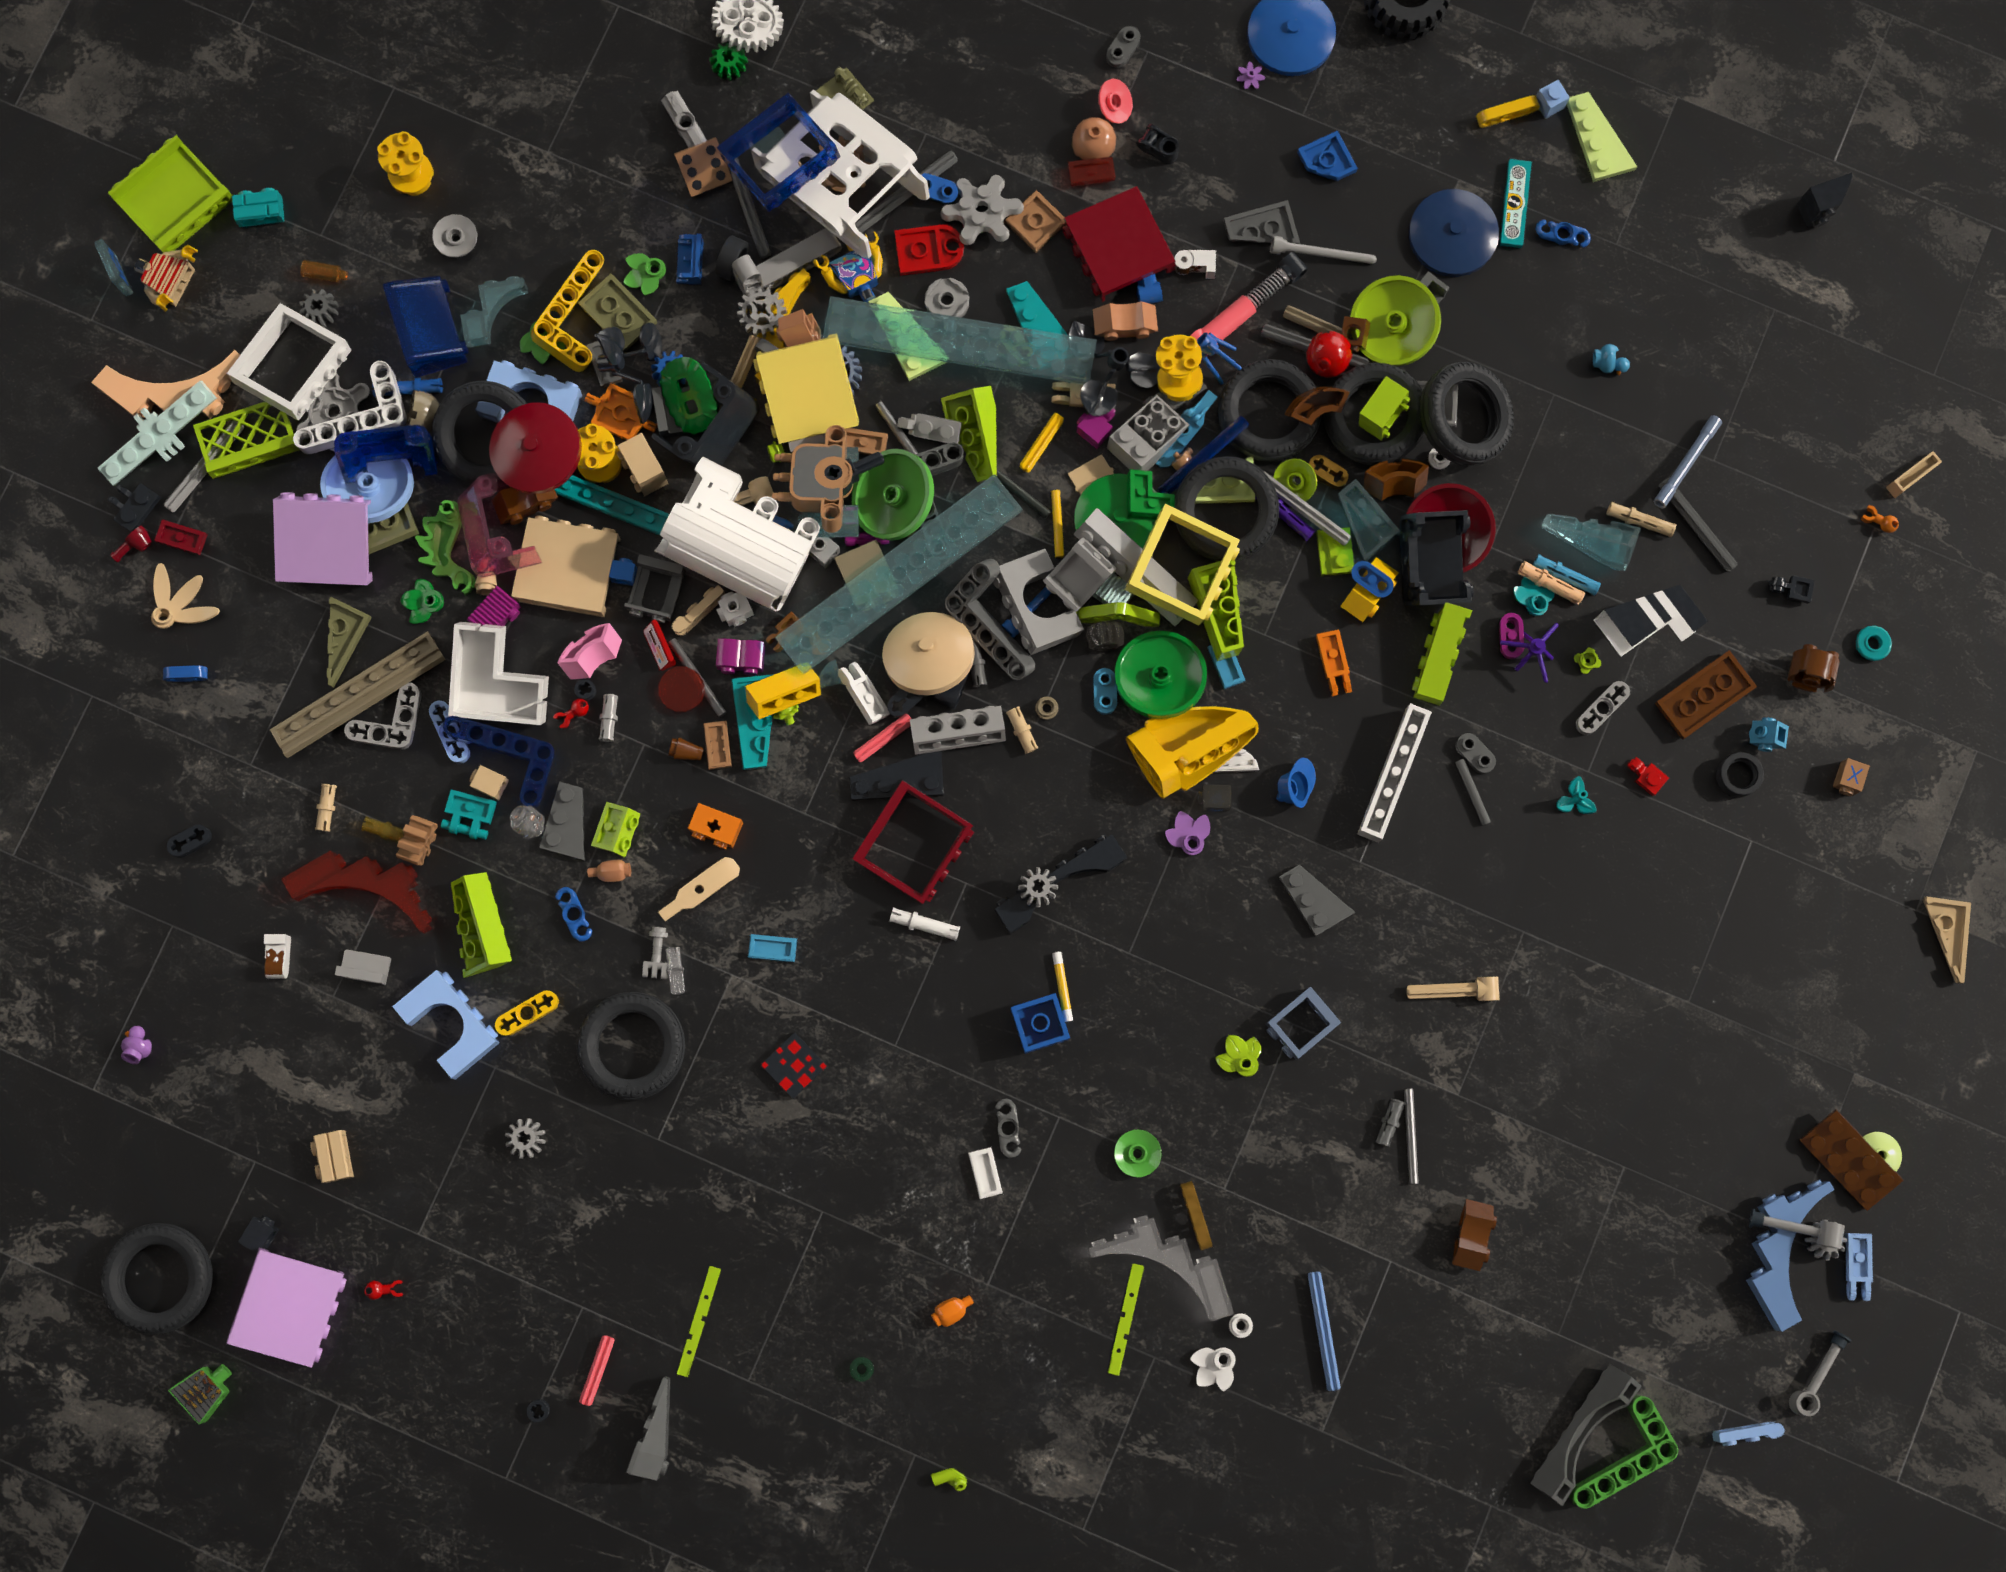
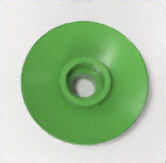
M1132 1130L1123 1134L1117 1141L1114 1150V1157L1118 1167L1125 1174L1132 1177H1144L1151 1174L1158 1167L1162 1154L1158 1140L1151 1133L1144 1130ZM1135 1149L1141 1150L1142 1155L1140 1158L1133 1156Z

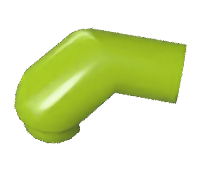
M954 1468L931 1474L935 1486L947 1482L955 1487L957 1491H962L967 1486L966 1477Z

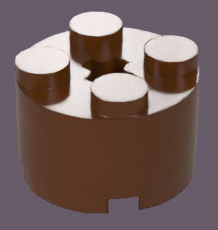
M1811 644L1803 645V649L1793 652L1788 682L1792 680L1794 687L1808 692H1817V688H1824V692L1832 691L1835 687L1840 663L1838 659L1839 654L1835 651L1819 650Z

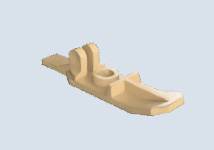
M724 857L679 889L676 899L658 913L666 922L683 909L695 908L727 883L738 877L740 867L732 858ZM700 886L704 891L698 894L695 892L696 887Z

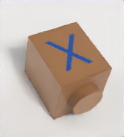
M1849 758L1841 761L1833 788L1839 789V793L1846 796H1853L1862 792L1870 766Z

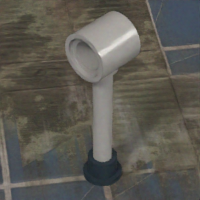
M1755 1209L1751 1210L1749 1219L1750 1228L1753 1226L1761 1228L1762 1226H1768L1817 1237L1816 1244L1835 1249H1841L1845 1228V1225L1820 1221L1819 1227L1767 1217L1764 1216V1213L1755 1212Z
M1833 1331L1834 1336L1830 1342L1832 1345L1808 1388L1803 1391H1796L1790 1396L1789 1406L1794 1413L1813 1416L1819 1411L1820 1400L1816 1392L1841 1349L1844 1350L1847 1342H1851V1339L1844 1334ZM1804 1397L1808 1400V1407L1805 1410L1801 1407V1400Z

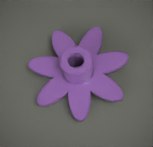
M1249 62L1247 69L1243 67L1238 68L1243 75L1237 77L1236 80L1239 82L1245 81L1244 89H1247L1250 84L1258 89V81L1265 80V77L1259 74L1262 66L1253 69L1252 63Z

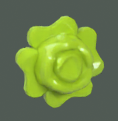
M798 704L774 713L773 718L785 720L786 725L793 724L795 722L793 716L798 712Z

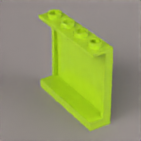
M177 135L166 140L157 152L151 153L144 163L139 167L133 168L125 179L114 184L108 192L114 201L163 253L175 251L233 201L229 190L212 175Z

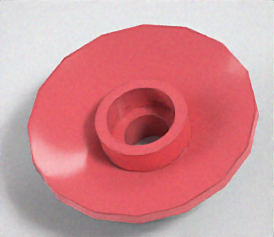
M1119 79L1105 81L1100 87L1098 94L1101 112L1110 122L1120 124L1131 115L1133 106L1130 91Z

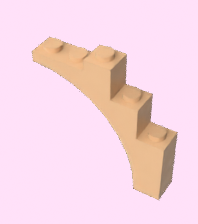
M234 350L222 363L208 372L192 379L175 383L138 381L121 375L107 365L92 383L132 416L138 413L142 418H145L140 412L141 409L146 408L151 412L155 404L165 411L196 383L203 381L217 397L214 402L202 411L203 414L211 419L223 408L225 401L219 395L226 392L230 387L232 380L227 375V372L239 358L240 354Z

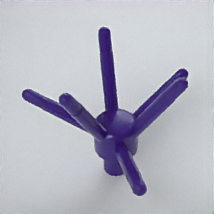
M1555 623L1541 639H1533L1524 632V638L1530 643L1500 641L1501 645L1528 648L1529 653L1515 667V671H1519L1532 656H1537L1543 681L1545 683L1548 682L1542 653L1550 660L1554 659L1545 649V641L1556 630L1558 623Z

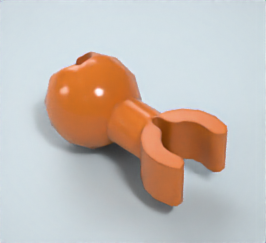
M1871 505L1866 510L1872 516L1867 517L1863 515L1861 521L1865 523L1875 522L1879 524L1886 533L1896 531L1899 526L1896 517L1891 515L1884 517L1878 514L1876 508Z

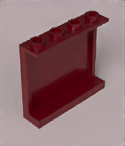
M1137 186L1064 218V227H1062L1064 236L1067 240H1071L1073 244L1072 251L1076 258L1081 259L1083 263L1081 265L1082 271L1086 278L1090 277L1092 291L1095 296L1099 295L1102 302L1105 301V295L1164 269L1166 273L1175 270L1176 261Z

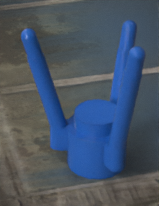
M1205 332L1197 339V343L1202 351V359L1219 384L1222 385L1224 382L1206 355L1212 356L1216 353L1236 369H1242L1239 364L1218 349V344L1236 351L1235 346L1217 338L1211 332L1209 334Z

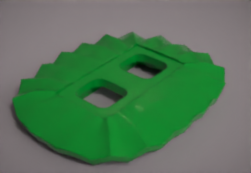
M689 357L676 358L666 363L665 367L660 371L661 379L659 383L662 387L665 405L669 408V414L674 418L675 425L681 427L683 432H690L692 434L704 432L718 413L717 401L714 397L711 383L699 362ZM679 379H687L690 387L689 391L682 392L678 382ZM691 399L695 400L698 412L693 414L690 413L686 403Z

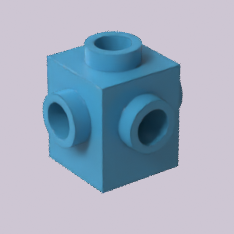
M1769 717L1762 718V721H1752V728L1749 732L1750 743L1757 746L1759 751L1772 752V749H1786L1789 726Z

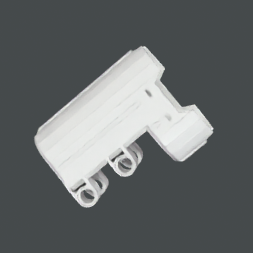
M702 457L694 469L697 475L683 503H675L660 533L663 539L654 551L776 612L782 608L805 564L809 551L820 530L819 523L813 518H804L799 523L796 531L793 532L773 522L778 510V503L775 499L762 497L753 511L735 503L734 500L742 486L741 476Z

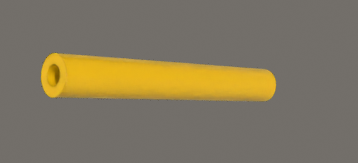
M1052 490L1055 558H1063L1064 544L1060 490Z

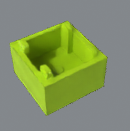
M1386 376L1360 412L1359 426L1381 441L1384 436L1388 438L1390 436L1388 431L1401 412L1409 409L1407 405L1410 401L1408 397L1409 391Z

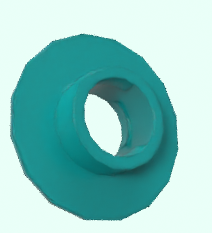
M1873 625L1863 628L1858 633L1856 647L1860 655L1865 659L1878 661L1887 657L1891 651L1892 641L1886 630ZM1869 638H1875L1878 641V649L1869 647Z

